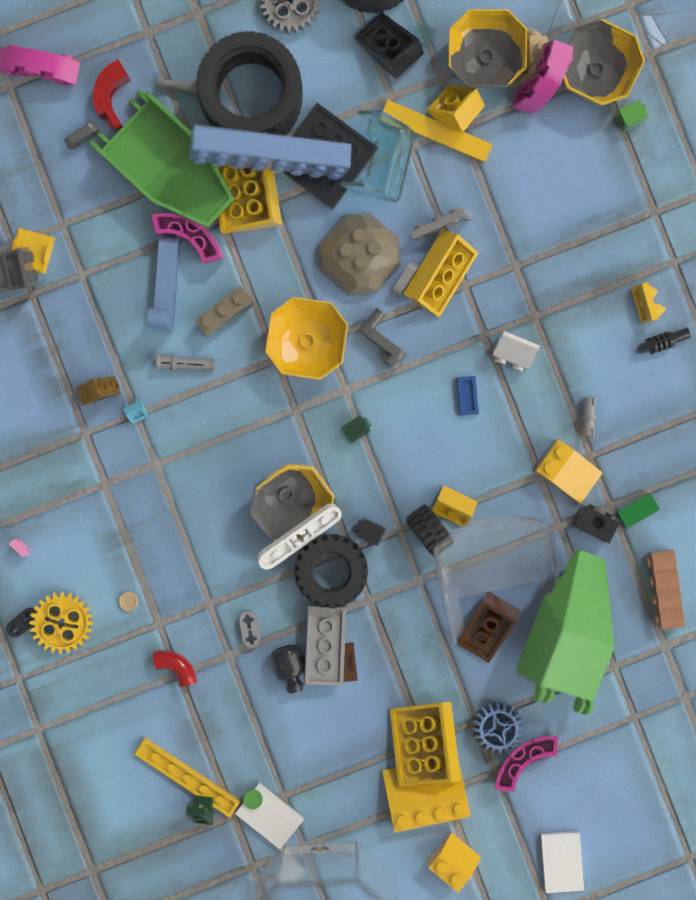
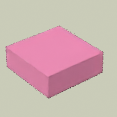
M20 538L13 539L9 543L22 557H26L32 552Z

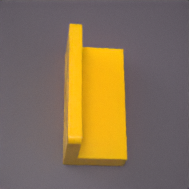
M443 486L432 507V511L436 515L466 528L473 516L477 501L449 487Z

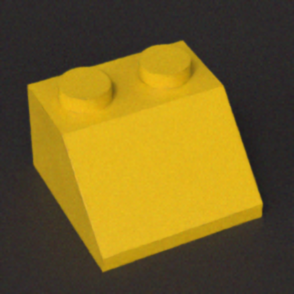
M448 84L429 106L427 112L449 130L463 132L483 109L485 104L477 88Z
M451 832L427 860V865L431 871L458 893L471 878L481 856Z

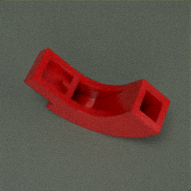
M119 59L107 65L100 72L93 88V103L101 120L105 118L110 128L114 127L117 132L123 126L113 110L112 99L117 89L131 81Z

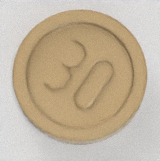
M125 592L119 598V605L125 611H132L138 605V597L133 592Z

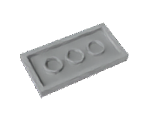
M307 606L305 685L343 686L346 608L335 607V609H329L328 607Z

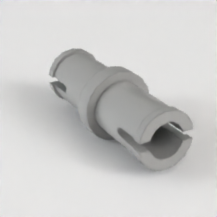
M583 398V415H581L583 420V437H595L594 423L597 419L595 415L596 398Z

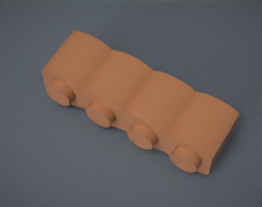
M668 549L648 552L646 565L651 570V576H648L649 586L653 587L654 594L651 595V602L656 607L654 623L661 630L685 627L675 551Z

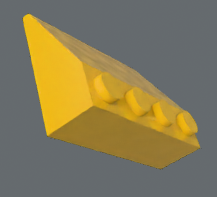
M233 165L217 166L234 197L232 203L218 216L221 234L266 229L282 225L275 175L271 170L255 171L250 167L236 169L232 167Z
M451 702L390 709L398 787L461 781Z
M396 767L382 770L394 832L471 817L461 769V781L398 787Z

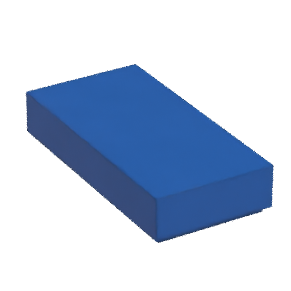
M476 376L456 377L459 416L479 414Z

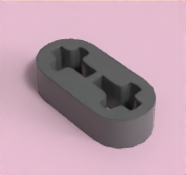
M95 122L87 123L68 135L64 142L70 150L75 149L95 137L100 132V129Z

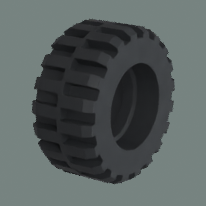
M339 534L321 535L307 543L300 551L295 562V582L303 597L305 596L312 604L314 603L321 608L328 607L329 609L344 607L346 604L356 600L366 585L368 566L365 555L355 542ZM326 553L341 555L349 565L350 572L347 581L335 589L322 587L317 583L313 575V566L316 560Z

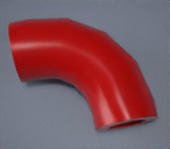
M167 650L153 651L155 669H168L172 671L177 677L179 687L198 683L192 664L183 655Z

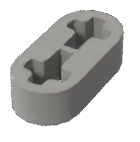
M410 262L391 292L400 297L419 266Z
M245 611L241 614L239 620L242 640L247 647L253 648L260 641L258 620L254 612ZM247 614L254 619L251 621L250 628H248V623L243 621ZM250 630H252V635L257 637L253 644L246 640L249 637Z

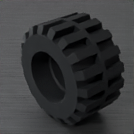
M423 504L406 517L407 524L431 555H438L453 543L452 536L428 505Z

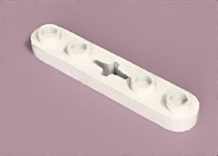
M335 504L325 505L261 550L257 556L260 567L263 569L275 567L336 524L341 518V511ZM297 534L302 535L300 540L297 538Z

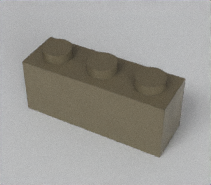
M239 286L195 319V321L209 338L254 303L242 286Z

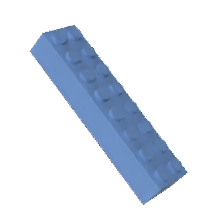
M194 125L189 143V161H193L195 164L213 163L214 166L218 167L233 165L232 167L236 169L250 167L255 171L268 169L273 173H282L283 171L290 172L292 175H302L303 173L316 178L328 176L329 179L337 180L342 178L350 168L351 144Z

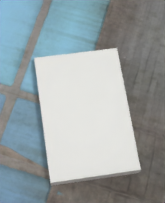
M259 782L254 789L260 791L263 796L261 806L257 809H249L243 802L235 814L278 849H281L302 823L304 817Z
M580 832L541 833L545 893L583 891L584 881Z

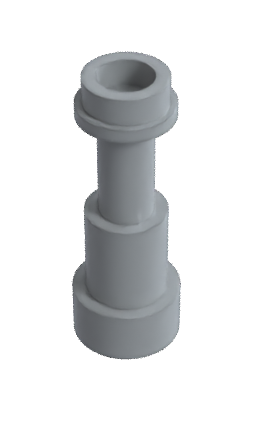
M159 76L158 88L162 90L165 87L178 89L179 92L190 93L191 96L198 97L196 80H193V82L180 80L178 82L167 80L166 76Z

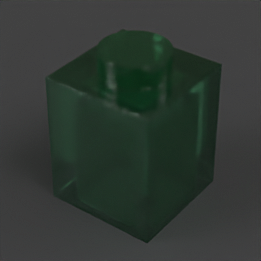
M359 415L342 426L341 429L352 444L370 432L369 427L372 425L366 416L362 418Z

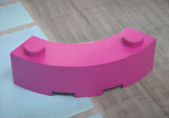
M556 40L544 43L535 67L537 72L532 79L528 78L523 85L515 89L512 108L529 114L541 110L561 84L568 65L573 60L572 52L574 47Z
M13 44L0 48V72L10 76L25 77L42 75L43 80L63 86L76 85L80 62L73 60V57L70 55L62 54L60 56L45 51L22 48Z
M171 213L152 215L156 234H172L186 238L197 249L203 263L207 264L225 259L220 245L214 236L199 223L184 216Z
M558 735L534 737L512 750L499 769L495 790L515 792L517 780L528 764L542 757L557 756Z

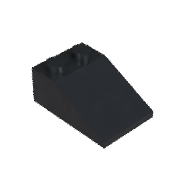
M383 12L376 16L355 36V40L385 71L396 79L424 55L419 38Z

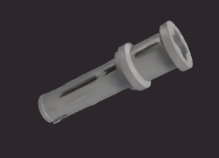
M157 353L156 370L162 368L172 369V371L178 369L214 371L215 359L179 357L177 354L168 356Z

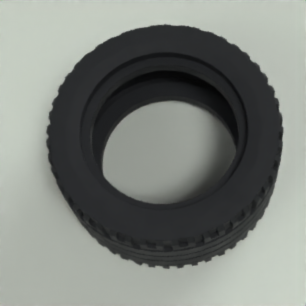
M254 31L237 32L224 36L223 39H220L217 43L215 42L209 48V51L204 54L201 64H199L196 78L198 100L209 125L212 128L278 136L286 135V132L290 131L291 127L295 125L303 102L301 74L296 59H294L290 50L283 43L281 44L278 39H274L273 36ZM244 64L263 65L272 70L282 83L281 94L276 104L266 113L255 117L238 116L227 110L220 102L219 95L223 80L233 69Z

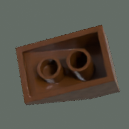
M487 591L456 644L490 663L516 624L521 610Z

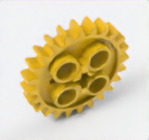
M64 591L61 592L60 596L53 592V598L47 594L46 602L42 599L39 600L41 607L34 606L37 613H31V616L35 619L30 620L29 624L35 626L30 629V632H36L33 639L40 638L38 645L44 643V650L52 647L51 653L55 649L59 650V654L62 653L63 649H66L67 653H69L70 647L77 650V643L82 646L84 645L82 638L89 639L86 632H92L88 625H92L93 621L88 620V618L92 617L93 614L87 613L90 606L83 607L85 600L78 601L79 595L71 598L72 592L68 596H65ZM52 606H57L60 608V613L58 615H53L50 613V608ZM76 611L79 614V618L71 620L68 614ZM45 617H49V618L54 619V620H56V621L45 620ZM63 618L64 622L67 624L59 626V622L57 621H60V619ZM68 624H76L78 625V628H74L73 626H70ZM52 625L55 631L53 633H46L44 626ZM71 630L74 635L68 639L63 636V632Z

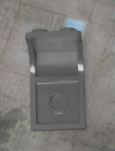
M29 247L0 252V292L37 285L36 281L39 280L38 273L33 268L34 255L29 250Z

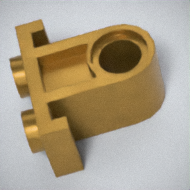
M116 376L93 378L88 380L87 383L76 387L82 406L121 394Z

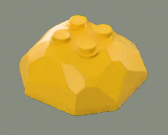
M293 297L271 313L265 352L281 374L321 380L343 364L348 324L331 302Z

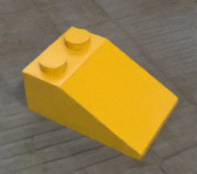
M559 439L552 443L533 470L580 504L602 474L599 469Z

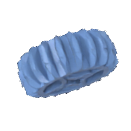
M495 702V707L493 708L491 703H488V710L481 707L483 714L476 713V716L480 719H473V723L478 725L472 727V731L477 732L473 737L474 739H479L477 741L479 746L484 744V751L490 747L491 754L494 753L495 749H497L498 755H501V749L509 753L507 747L511 746L514 750L515 746L513 743H521L517 736H524L519 731L524 729V725L519 724L523 719L522 717L516 718L519 712H513L514 707L512 705L507 708V704L503 702L500 707L499 702ZM496 714H505L512 720L501 721L497 718ZM491 716V724L483 730L484 722ZM495 720L500 725L501 736L496 731ZM513 726L512 734L506 740L505 732ZM484 736H497L500 742H491Z

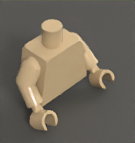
M527 29V68L508 86L510 88L516 89L520 83L524 84L528 78L532 79L537 72L535 67L541 55L543 44L548 42L547 36H541V33L536 29Z

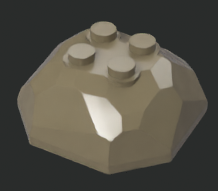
M371 213L343 215L318 243L320 271L349 296L376 294L401 265L399 237Z

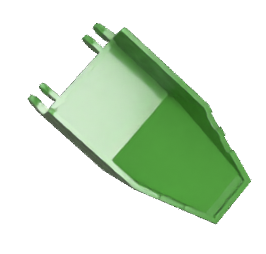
M138 90L136 94L145 104L140 107L135 100L130 98L128 102L137 110L135 115L110 141L101 132L97 133L98 137L106 143L103 149L92 140L89 142L90 145L110 166L151 202L205 227H209L232 203L234 197L217 166H214L213 163L195 164L193 161H189V143L192 132L151 93L147 91L144 94Z
M577 549L565 566V573L554 582L555 587L552 592L546 594L543 598L516 668V673L536 683L533 693L535 701L550 704L552 698H554V690L576 696L573 710L576 713L589 715L594 709L595 696L614 650V637L605 559Z

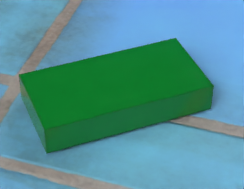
M648 493L616 512L625 528H628L659 511L660 508L652 494Z

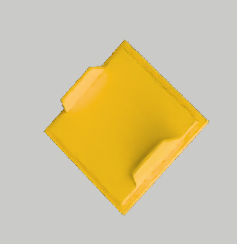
M18 228L11 250L29 247V250L34 255V262H32L34 270L45 274L55 237Z

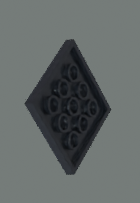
M316 103L292 137L351 144L350 168L342 178L337 180L329 179L328 176L316 178L303 173L302 175H292L286 171L282 173L334 210L379 147L322 105Z

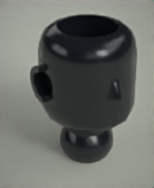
M292 644L273 650L271 661L276 677L279 680H286V691L289 694L302 691L304 685L299 676L304 673L305 656L301 653L300 648Z

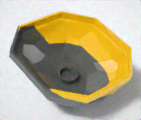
M469 9L449 28V69L467 88H507L526 70L527 28L508 9Z
M602 18L575 27L567 45L574 48L572 52L573 60L568 65L563 78L566 89L600 106L627 98L645 63L637 36Z
M286 463L254 485L249 512L271 541H276L325 505L333 504L334 494L314 466ZM296 535L299 540L302 538V535Z

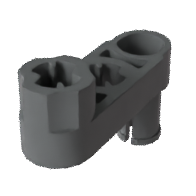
M376 308L369 319L362 323L358 331L387 352L382 360L396 370L407 354L376 331V327L383 317L386 316L385 313Z

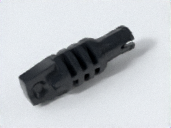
M687 327L672 333L667 331L645 339L646 343L638 345L637 350L639 355L650 352V355L674 347L675 343L690 339L691 334Z

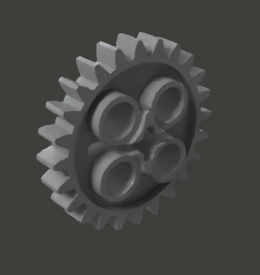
M260 0V3L263 4L260 6L261 11H265L263 18H268L267 24L273 23L274 30L279 26L280 33L287 29L288 34L291 33V29H294L296 34H298V28L305 31L306 24L311 27V20L317 21L315 14H320V9L317 7L322 6L319 0H292L293 4L289 5V0ZM299 7H305L307 9L303 13L297 11ZM285 10L288 12V14L286 16H280L279 12Z

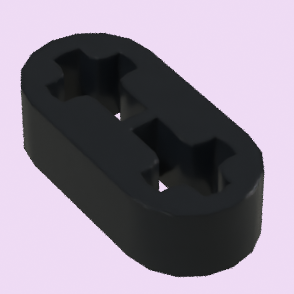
M34 607L24 609L7 624L6 631L8 635L19 637L33 626L29 624L30 620L25 621L24 619L28 616L27 612L37 613ZM21 622L23 625L18 629L20 632H13V624L17 625Z

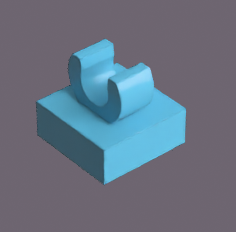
M135 398L136 403L129 405L127 402L125 404L126 408L123 409L131 424L149 417L148 411L137 398Z

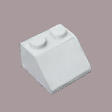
M503 331L499 335L491 356L495 358L494 361L503 365L509 363L513 365V369L523 372V370L530 368L540 345Z

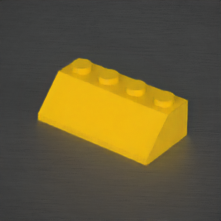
M442 229L403 295L416 305L440 318L478 252L458 234Z

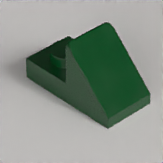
M195 796L193 806H187L186 814L197 824L213 825V798Z

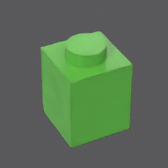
M638 100L619 109L615 115L624 132L643 123L648 118V110Z

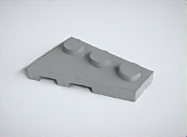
M460 207L449 211L450 214L445 217L440 215L433 218L432 223L417 225L414 227L415 230L410 232L413 240L418 241L440 232L443 226L449 228L458 225V220L463 218L469 221L473 219L471 211L463 208L460 209Z

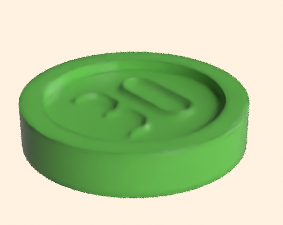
M251 789L245 793L243 801L247 808L257 809L262 804L263 796L260 791Z

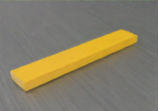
M387 100L380 119L483 163H485L493 145L465 132L449 130L439 121L390 100Z
M146 737L134 753V755L194 795L212 797L213 807L229 818L241 802V800Z

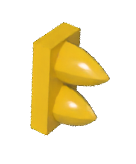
M648 282L632 287L631 290L641 325L659 319L666 307L653 301L658 290L650 286Z

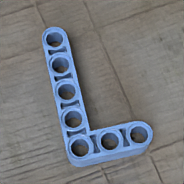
M159 238L154 308H148L147 325L153 330L173 331L180 238Z

